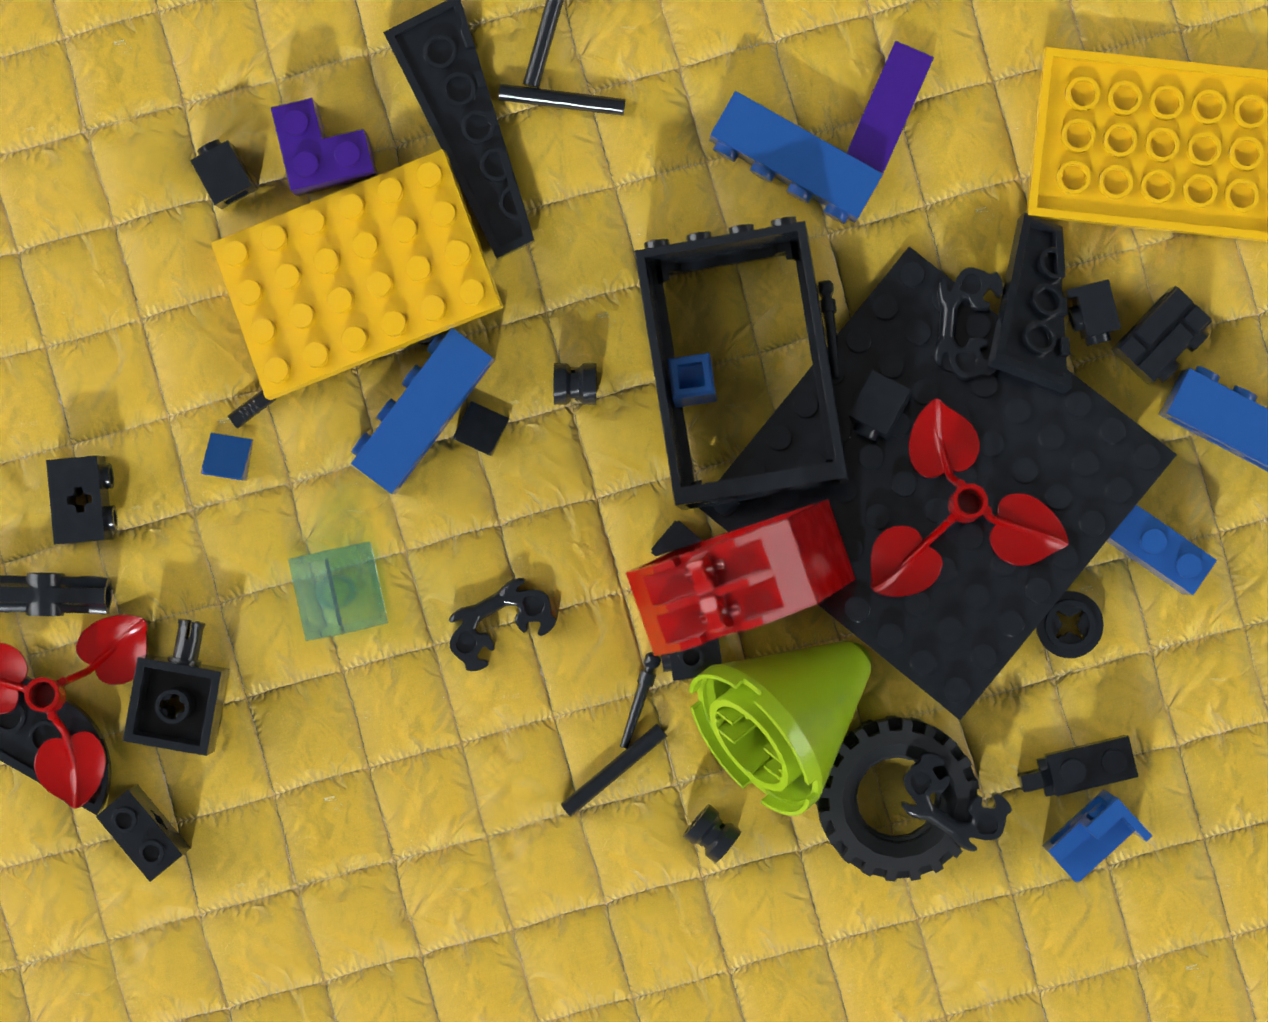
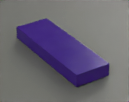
M898 41L894 42L848 147L847 154L880 173H884L934 57Z

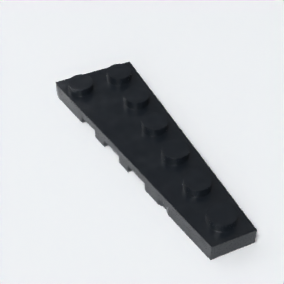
M446 0L383 32L441 149L448 155L455 177L496 259L499 260L535 242L461 0Z

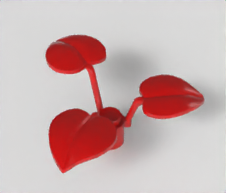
M939 399L932 400L917 417L910 433L908 452L913 467L920 475L926 478H935L945 472L947 480L957 490L950 496L948 501L950 515L924 540L916 529L904 525L886 529L876 539L870 555V586L874 592L885 596L903 597L913 595L927 589L937 580L943 566V561L940 554L929 547V545L955 521L970 523L979 516L984 515L989 522L996 524L991 530L989 537L993 551L1004 562L1016 566L1034 564L1052 553L1065 548L1069 543L1067 534L1059 519L1040 500L1027 494L1015 493L1007 495L999 502L998 516H995L992 513L991 507L988 506L986 492L980 486L966 484L963 479H959L954 475L953 471H965L973 465L980 451V441L972 424Z
M116 615L103 618L89 625L82 632L76 644L77 655L89 665L66 677H60L58 680L39 677L32 680L28 685L22 684L28 674V665L25 658L15 647L0 643V715L9 713L16 708L19 701V691L25 693V701L31 709L47 713L48 719L59 730L62 739L52 738L41 745L34 760L35 773L41 785L49 793L61 799L73 809L82 807L96 793L105 773L106 754L100 740L91 732L82 731L70 737L67 727L57 715V711L62 708L66 701L64 687L90 675L93 671H95L100 681L109 685H122L134 679L137 657L147 654L148 626L145 619L141 617Z

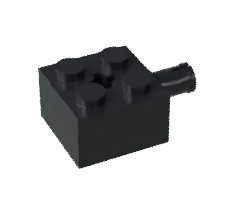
M178 619L179 625L173 656L166 658L146 654L137 657L123 741L208 756L215 752L229 669L202 664V661L198 660L205 623ZM178 695L180 696V702L185 704V709L175 714V707L169 705V700Z

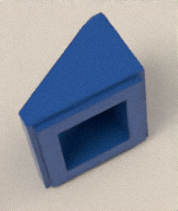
M710 353L667 359L672 399L675 407L717 401Z
M211 433L201 474L247 481L253 439Z

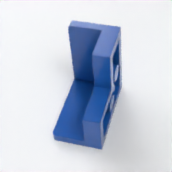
M1103 789L1042 846L1075 882H1080L1132 833L1146 842L1152 835L1117 797Z

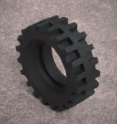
M895 715L886 716V718L874 721L869 719L862 722V725L850 732L848 730L822 794L815 803L818 809L820 824L831 845H833L840 856L848 864L851 863L859 868L862 873L868 876L884 877L886 881L896 882L897 878H910L911 881L921 879L920 875L930 871L937 873L944 869L942 865L953 856L957 859L963 851L947 833L927 821L913 832L897 836L879 833L869 826L859 812L857 801L860 781L869 768L882 760L892 758L907 759L916 763L920 759V754L926 752L940 756L945 761V764L943 766H935L933 772L937 778H941L945 774L948 775L950 782L943 793H935L934 805L958 821L969 822L971 820V814L967 808L971 799L977 795V789H980L978 779L974 776L971 768L972 764L958 747L957 743L935 726L922 722L920 719L912 717L901 718Z

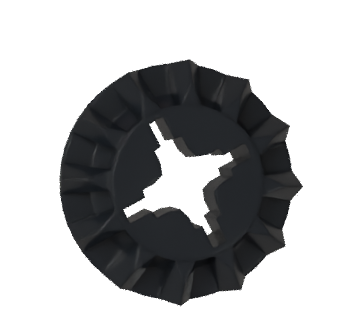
M1066 591L1036 627V634L1044 648L1052 654L1063 658L1081 657L1093 650L1100 641L1104 626L1103 616L1098 605L1090 597L1080 592ZM1057 611L1067 617L1082 611L1075 623L1079 629L1078 632L1082 635L1081 638L1068 631L1056 637L1062 626L1059 620L1060 617L1056 614Z

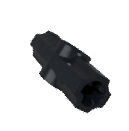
M27 573V576L0 575V612H26L28 616H64V613L108 614L110 612V605L112 603L110 578L103 576L65 577V573Z

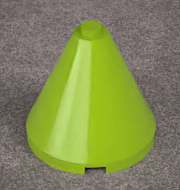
M840 641L712 665L696 676L689 686L690 693L693 694L697 691L699 700L690 707L698 730L710 751L740 787L744 789L752 782L767 795L761 800V804L780 814L797 816L815 804L822 794L871 674V656L866 648L859 643Z

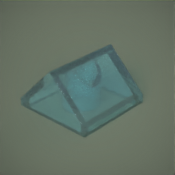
M371 541L288 559L306 641L345 634L388 623Z

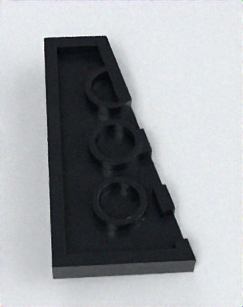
M1026 212L1018 218L988 366L1065 394L1072 389L1071 374L1067 373L1066 357L1070 355L1069 337H1065L1064 317L1068 314L1067 298H1063L1062 279L1066 276L1063 226L1037 216L1028 215Z

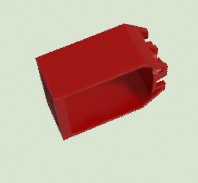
M828 499L671 551L625 572L654 656L683 651L702 645L712 639L741 630L746 631L818 604L856 580Z

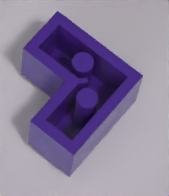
M313 98L271 108L290 190L296 196L367 180L378 175L370 139L364 129L326 138L319 106Z

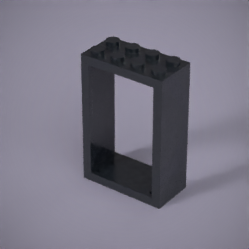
M796 217L774 219L771 221V227L755 230L753 224L737 225L728 229L729 234L712 237L709 231L692 233L686 236V242L670 244L669 239L652 240L644 243V249L635 250L675 506L681 510L849 483L809 234L805 221L797 222ZM786 255V260L796 261L828 459L819 460L820 464L702 484V480L695 481L684 409L683 407H675L672 399L667 359L675 358L663 283L670 281V275Z

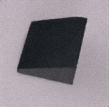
M471 401L453 439L489 456H493L510 418Z
M675 520L651 548V553L659 556L701 542L702 540L679 520Z

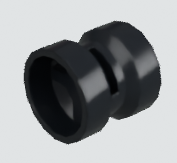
M554 363V405H567L571 398H575V401H580L583 405H596L597 364L583 363L580 367H575V370H571L567 363Z
M708 804L692 821L684 832L683 837L692 845L699 844L701 847L704 846L705 856L714 863H717L736 842L742 831L733 823H722L723 821L719 818V812Z

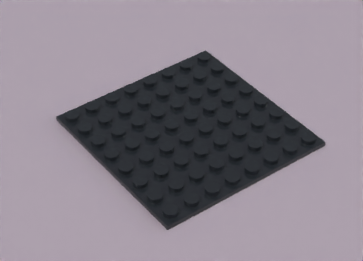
M908 247L837 334L840 377L832 378L849 483L701 507L699 509L729 532L828 499L856 580L817 605L961 720L1177 454L1068 369L1067 373L1071 374L1072 389L1063 394L998 369L991 378L981 376L972 380H961L951 369L947 355H944L942 365L940 367L937 366L934 359V346L939 336L940 307L937 298L938 286L941 280L945 278L947 280V289L951 291L955 282L911 247ZM962 301L957 310L956 339L959 346H966L970 338L986 339L988 346L980 351L985 360L989 359L998 315L990 309L987 311L972 310L968 301ZM813 365L718 481L820 464L819 460L828 459ZM872 370L911 389L912 396L888 440L879 435L876 441L862 436L853 430L856 423L850 421L848 416ZM939 399L972 424L980 441V451L973 465L965 471H953L954 475L959 479H963L966 484L980 486L986 492L988 506L991 507L992 513L995 516H998L999 502L1007 495L1015 493L1027 494L1040 500L1059 519L1067 534L1069 543L1065 548L1052 553L1034 564L1016 566L1004 562L993 551L989 537L991 530L996 524L989 522L984 515L979 516L970 523L955 521L929 545V547L940 554L943 561V566L937 580L927 589L913 595L903 597L885 596L874 592L870 586V555L876 539L886 529L904 525L916 529L924 540L950 515L948 501L950 496L957 490L947 480L945 472L935 478H926L920 475L913 467L908 452L910 433L917 417L932 400Z

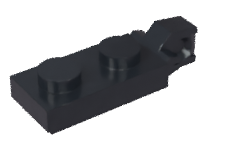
M1128 735L1047 753L1045 757L1036 759L1038 769L1017 773L1020 789L1023 792L1043 788L1046 797L1053 795L1061 796L1139 777Z

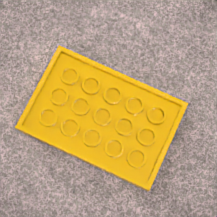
M1045 47L1043 49L1026 213L1044 219L1268 242V70Z
M443 149L211 243L264 396L268 400H273L503 308L448 155Z

